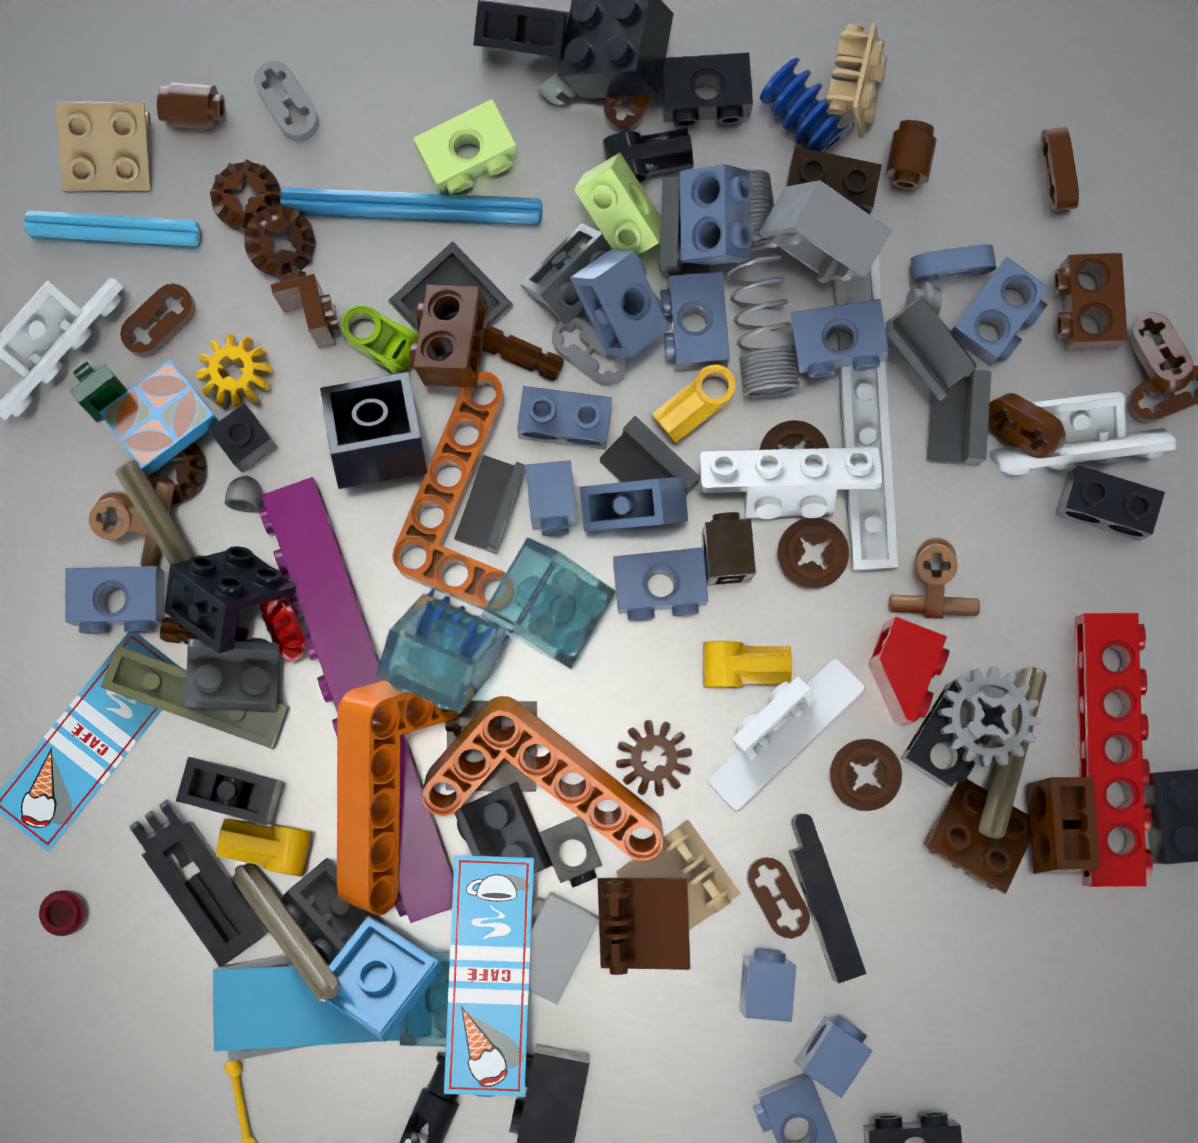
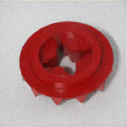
M281 598L260 604L262 618L266 624V630L271 636L272 643L280 644V655L290 663L302 658V648L305 647L304 636L299 622L286 599Z

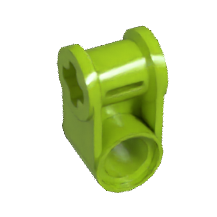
M356 305L349 308L341 320L344 338L352 349L372 360L374 364L390 375L407 371L410 366L411 345L413 342H418L419 335L399 323L393 322L366 305ZM359 319H367L375 325V328L370 336L357 338L350 333L352 324Z

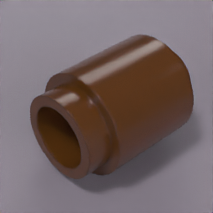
M172 82L170 86L162 85L159 88L157 96L158 118L160 121H167L170 126L214 129L217 121H222L224 118L225 98L224 95L218 94L215 85Z
M903 120L899 124V129L893 132L885 173L893 179L892 183L895 186L904 189H917L919 184L929 181L937 141L936 137L933 136L934 127L932 125L917 120Z

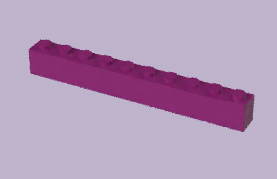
M311 477L262 494L266 507L259 509V514L267 534L275 532L280 549L273 551L279 571L283 576L289 574L291 581L296 584L295 595L288 597L296 618L304 616L309 633L303 635L308 655L311 660L319 659L324 674L317 677L322 696L326 703L334 702L338 713L339 703L348 691L384 681L386 677L319 485ZM337 718L332 720V724L337 736ZM406 734L400 735L399 891L395 907L400 917L407 915L410 923L452 909L454 871L434 814L429 812L424 806L422 800L424 785Z

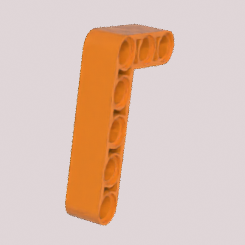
M480 371L477 387L482 385L490 386L496 391V396L489 404H477L471 398L476 388L462 387L428 466L427 473H425L396 541L392 557L396 568L406 578L431 589L435 588L436 591L489 613L501 614L510 610L516 603L517 589L512 577L502 570L444 547L504 403L502 384L497 376L490 372ZM466 425L473 426L479 432L478 438L473 444L464 446L454 440L455 433L460 427ZM455 466L460 469L461 478L458 483L450 487L439 484L437 482V475L442 468ZM431 506L442 509L444 517L438 526L427 528L420 524V514L424 509ZM412 547H419L426 551V560L417 569H408L403 566L402 562L403 554ZM452 564H461L467 568V579L460 586H449L444 582V571ZM502 581L507 584L510 590L507 599L498 604L487 601L484 592L489 583Z
M417 671L352 689L342 697L337 713V893L341 901L377 916L386 914L394 906L399 891L400 735L456 718L463 710L466 702V689L460 681L429 671Z
M498 696L488 701L430 767L425 777L422 793L424 806L435 815L447 816L459 810L505 758L629 857L640 861L650 860L657 856L663 847L662 821L659 814L517 700L509 696ZM496 716H506L514 722V725L508 729H498L492 725L490 720ZM533 744H542L547 747L549 753L542 757H534L526 751V748ZM475 749L480 751L485 758L478 762H470L461 753L465 750ZM569 772H577L584 777V780L573 785L564 782L561 777ZM444 782L452 785L455 791L452 794L443 795L436 792L433 786ZM603 800H612L619 807L614 811L604 812L598 809L596 805ZM641 827L653 831V834L645 839H638L631 833Z

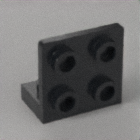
M234 546L226 551L206 556H193L190 560L170 564L164 612L220 654L234 650L239 610L295 595L296 584L283 576L279 570L269 566L254 555L251 550L245 547Z

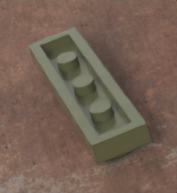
M116 645L101 688L273 749L288 706L277 703L276 712L184 708L185 669Z

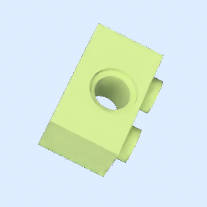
M493 99L413 138L416 151L438 194L449 192L451 195L461 193L473 185V179L487 172L489 175L499 174L508 169L513 164L512 160L517 158L516 144ZM464 144H473L480 149L479 153L472 159H462L456 155L458 148Z
M621 153L616 154L583 174L574 191L612 250L634 251L636 256L660 243L661 216Z

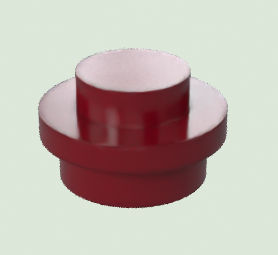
M68 890L55 891L49 894L43 900L39 909V919L46 931L56 936L73 934L82 926L86 916V908L82 899L74 892Z

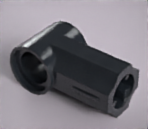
M687 128L643 136L639 132H621L610 135L602 141L605 159L608 160L621 153L639 183L647 180L650 175L694 167L692 143Z

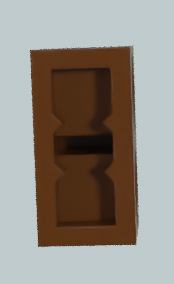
M1122 253L1068 255L1061 263L1060 269H1056L1054 274L1056 295H1062L1063 312H1058L1057 315L1058 338H1064L1065 351L1118 349L1128 340ZM1080 272H1087L1093 275L1097 282V289L1089 290L1084 288L1079 282L1078 274ZM1090 315L1094 317L1099 323V333L1087 332L1082 327L1081 316Z
M427 285L424 302H419L417 307V325L420 328L418 342H413L410 349L411 367L416 370L424 386L477 388L489 306L479 287ZM458 312L452 319L443 320L448 314ZM452 352L447 359L436 361L442 354Z
M1050 777L1028 783L1033 874H1076L1100 869L1093 777Z

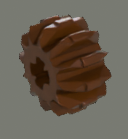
M646 720L644 722L646 737L642 738L634 727L627 731L629 736L637 743L635 747L626 742L618 743L617 748L622 752L630 753L631 759L617 760L616 767H633L634 771L623 779L626 785L632 783L637 776L642 778L638 787V794L644 795L648 789L649 781H654L655 794L657 797L664 795L662 779L665 778L669 785L677 790L681 784L671 773L675 770L684 775L690 774L691 768L677 763V758L692 756V750L685 748L676 751L674 746L685 738L683 732L677 733L670 741L665 738L670 730V723L663 722L659 735H654L652 721ZM654 746H658L664 751L660 756L666 755L665 766L657 765L654 771H650L644 767L647 761H641V755L643 750L650 752Z

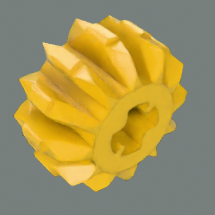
M227 334L225 339L226 347L223 348L216 340H211L209 345L215 352L213 356L201 353L198 357L199 361L208 367L196 371V378L199 381L207 382L201 389V392L205 397L216 395L215 404L220 408H224L231 398L233 407L237 409L243 404V397L247 396L251 403L257 404L259 398L254 390L258 388L268 391L270 384L261 376L269 375L273 372V367L270 363L262 362L267 356L263 347L253 349L254 341L249 336H245L237 345L235 336ZM233 364L242 373V376L237 380H234L227 371L228 367Z

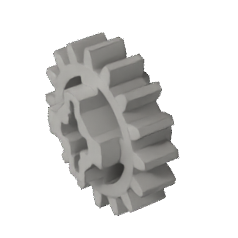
M998 667L989 668L986 678L983 677L979 668L971 670L970 683L961 676L956 678L954 682L959 691L957 693L946 691L943 694V697L951 703L950 708L938 710V715L949 719V724L940 729L941 734L952 733L955 738L949 744V749L955 750L963 747L965 749L963 754L965 762H970L976 755H979L981 767H989L992 756H995L1000 766L1008 764V752H1011L1016 757H1022L1025 752L1020 743L1022 741L1033 743L1036 740V737L1028 731L1029 726L1041 724V719L1030 716V709L1039 705L1038 700L1027 701L1024 696L1030 689V685L1028 683L1018 687L1013 685L1016 678V673L1009 672L1003 679H1000ZM990 686L998 688L1005 693L997 698L988 697L984 691H980L978 688ZM962 703L968 709L967 723L961 726L960 722ZM1017 707L1018 725L1015 730L1011 725L1012 711ZM982 708L985 710L996 709L998 714L993 718L996 726L993 724L984 726L980 720L985 716ZM981 736H988L995 743H999L1000 746L987 748L977 745L974 741Z

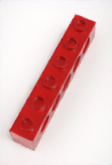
M1083 613L1075 617L1079 777H1093L1100 869L1082 872V886L1147 887L1146 877H1151L1153 858L1150 849L1145 848V831H1150L1152 818L1149 804H1144V786L1149 785L1150 765L1148 759H1143L1142 740H1147L1149 722L1147 714L1141 713V695H1146L1147 673L1144 668L1140 669V651L1145 649L1146 630L1144 624H1139V613ZM1107 648L1115 649L1121 656V666L1116 672L1107 669L1103 663V653ZM1110 692L1117 694L1123 703L1122 711L1117 717L1108 714L1104 707L1105 697ZM1111 737L1120 740L1124 747L1123 757L1118 762L1110 760L1105 752L1106 743ZM1114 782L1120 784L1125 791V800L1118 808L1113 807L1108 802L1106 795L1108 787ZM1115 828H1120L1125 833L1127 839L1125 848L1119 853L1113 852L1108 845V836Z

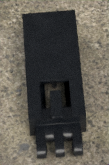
M166 799L159 806L163 814L168 818V821L163 824L158 815L151 810L144 816L154 830L153 832L148 834L139 821L134 822L129 827L146 851L142 854L146 863L218 966H224L267 935L269 931L238 889L232 876L220 859L216 857V853L194 822L185 823L171 802ZM174 854L181 868H185L194 861L200 872L194 874L186 882H183L167 857Z
M796 814L791 820V825L799 847L788 850L832 980L839 984L867 973L814 821L808 814Z

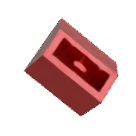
M896 616L884 623L868 666L894 723L905 726L915 723L919 717L925 718L934 695L933 692L928 691L929 684L935 674L941 675L948 660L950 650L943 648L947 636Z

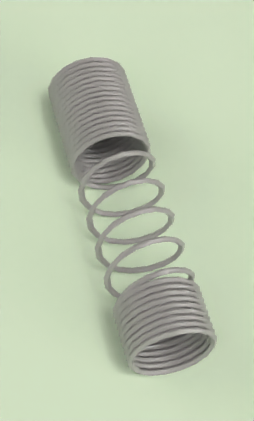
M746 169L749 170L752 184L750 225L753 230V242L751 244V252L769 248L765 245L768 239L759 234V231L774 207L770 173L761 169ZM778 254L739 261L738 263L740 264L733 267L727 273V278L730 281L744 285L731 295L730 300L736 305L749 307L738 313L733 320L737 326L752 330L742 335L736 344L743 350L751 351L741 355L739 358L744 396L748 398L775 397L795 392L800 388L799 376H797L799 372H797L798 368L796 367L797 359H795L796 355L793 349L794 345H783L773 348H753L741 345L743 339L753 334L791 326L790 322L767 326L745 325L738 322V318L748 312L760 308L783 306L788 303L784 299L761 304L743 303L735 300V296L746 289L754 286L778 284L785 280L783 277H773L759 281H741L731 277L734 271L749 264L778 261L782 257Z

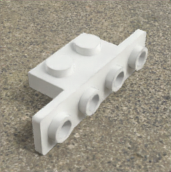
M110 277L82 309L49 281H46L0 333V358L22 375V377L0 401V417L6 420L11 414L15 417L19 416L33 400V396L29 393L40 381L45 384L48 383L59 372L63 365L59 360L70 347L73 350H77L92 333L89 326L97 316L101 314L103 317H106L114 310L121 300L118 293L123 288L117 280Z
M1118 391L1032 402L1061 421L1066 433L1063 447L1044 458L1033 457L1017 447L994 449L991 453L992 460L1000 471L1009 475H1024L1030 473L1032 468L1049 466L1052 469L1058 470L1074 467L1076 462L1093 461L1098 464H1110L1119 461V457L1136 455L1140 458H1157L1163 455V451L1176 450L1177 440L1165 428L1126 433L1125 396Z
M876 447L703 451L700 454L702 491L704 493L745 492V518L774 519L777 517L804 516L806 518H818L821 516H834L837 490L879 489L882 486L879 449Z
M838 659L831 660L807 684L799 676L791 683L787 681L781 683L770 694L768 698L770 703L758 714L755 712L750 713L738 724L735 730L737 734L732 738L738 750L708 778L709 785L734 811H741L865 692V686Z

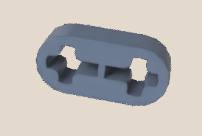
M985 244L925 252L911 258L914 282L922 280L933 282L986 274L997 269L993 246Z

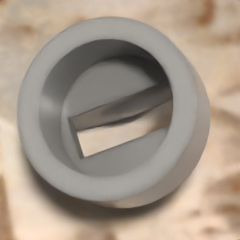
M557 70L538 91L549 102L555 105H565L569 103L568 96L575 97L576 93L557 76Z
M249 476L236 478L230 482L227 488L224 503L229 508L237 511L257 512L260 509L262 500L261 486L258 481Z

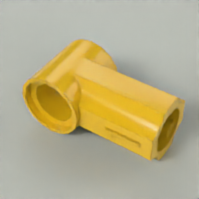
M709 365L702 369L694 380L653 412L651 416L676 445L717 410L728 405L735 391V378L726 367ZM715 376L722 378L727 384L728 390L726 394L720 398L708 397L702 389L706 379Z
M738 641L703 642L704 688H743V685L779 686L785 681L791 683V646L743 645V642Z
M224 818L219 831L216 857L262 865L264 870L303 877L312 831L276 824L268 827L253 822Z

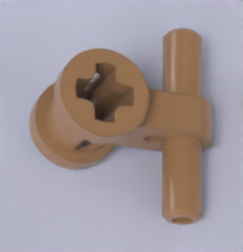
M160 480L156 484L155 492L169 513L175 486L172 482ZM113 490L103 494L89 515V524L93 532L107 540L118 539L127 531L146 535L140 564L142 566L158 567L161 549L127 493ZM109 507L116 509V516L119 517L117 522L110 521V513L106 512Z
M930 538L924 541L917 550L916 566L920 578L926 582V596L892 594L890 596L889 610L901 613H923L925 618L943 619V614L978 616L980 613V600L978 598L944 597L945 584L953 579L958 567L956 551L953 545L943 538ZM933 553H942V559L946 562L941 563L940 570H933L931 563L928 561L932 560Z

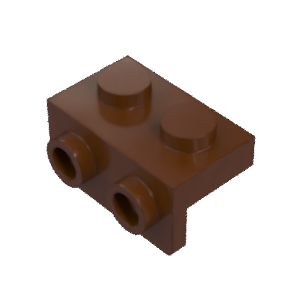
M304 271L291 272L281 276L280 282L270 285L272 294L283 312L304 309L308 330L318 348L336 345L333 332L341 330L335 304H332L330 294L324 295L315 274L306 275Z

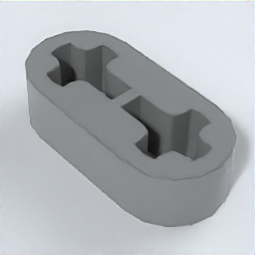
M270 61L259 67L254 77V84L260 98L282 132L294 141L310 139L319 127V118L314 105L292 71L279 61ZM274 75L278 80L284 78L281 82L287 95L280 98L272 87L265 90L269 86L267 80L269 76ZM292 104L299 114L309 113L305 116L306 125L302 128H299L295 123L288 126L292 122V118L287 108Z
M575 317L568 324L559 321L552 331V343L555 351L563 359L602 386H611L623 379L627 364L625 356L613 355L616 357L615 367L618 369L615 373L607 370L602 375L598 372L599 362L591 354L595 352L604 359H607L610 355H607L595 329L578 317ZM576 328L581 331L580 341L588 348L584 351L575 344H571L568 348L564 347V336L561 333L564 330L571 333Z

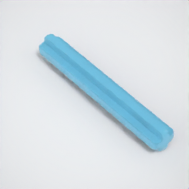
M28 211L24 222L25 232L32 237L192 247L197 246L200 240V225L198 222L190 220Z

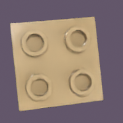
M875 22L871 23L869 33H864V28L856 24L847 25L846 31L841 32L837 57L834 61V64L841 69H834L831 76L833 79H831L826 97V103L829 104L828 111L832 114L845 115L847 109L854 110L859 137H864L866 124H873L875 121L878 107V98L874 97L875 83L883 82L887 66V56L883 55L885 42L879 39Z
M145 102L55 103L63 191L151 190L147 130L151 129V117L149 112H145Z
M689 819L663 837V847L653 859L646 861L632 859L615 872L619 878H687L689 931L713 913L724 909L734 898L741 894Z

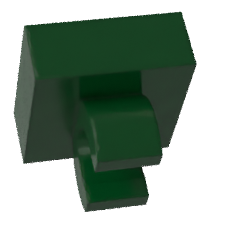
M86 361L73 371L81 383L70 390V393L96 422L103 418L99 413L102 409L128 391L106 364L94 371Z

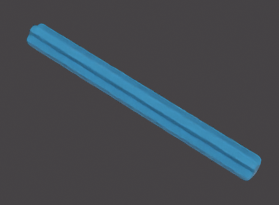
M284 188L282 189L280 199L281 206L293 208L305 215L538 224L542 219V201L539 198Z

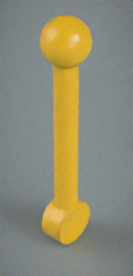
M238 1060L227 1061L224 1070L231 1078L242 1139L239 1143H258L257 1139L251 1136L239 1076L242 1072V1064Z

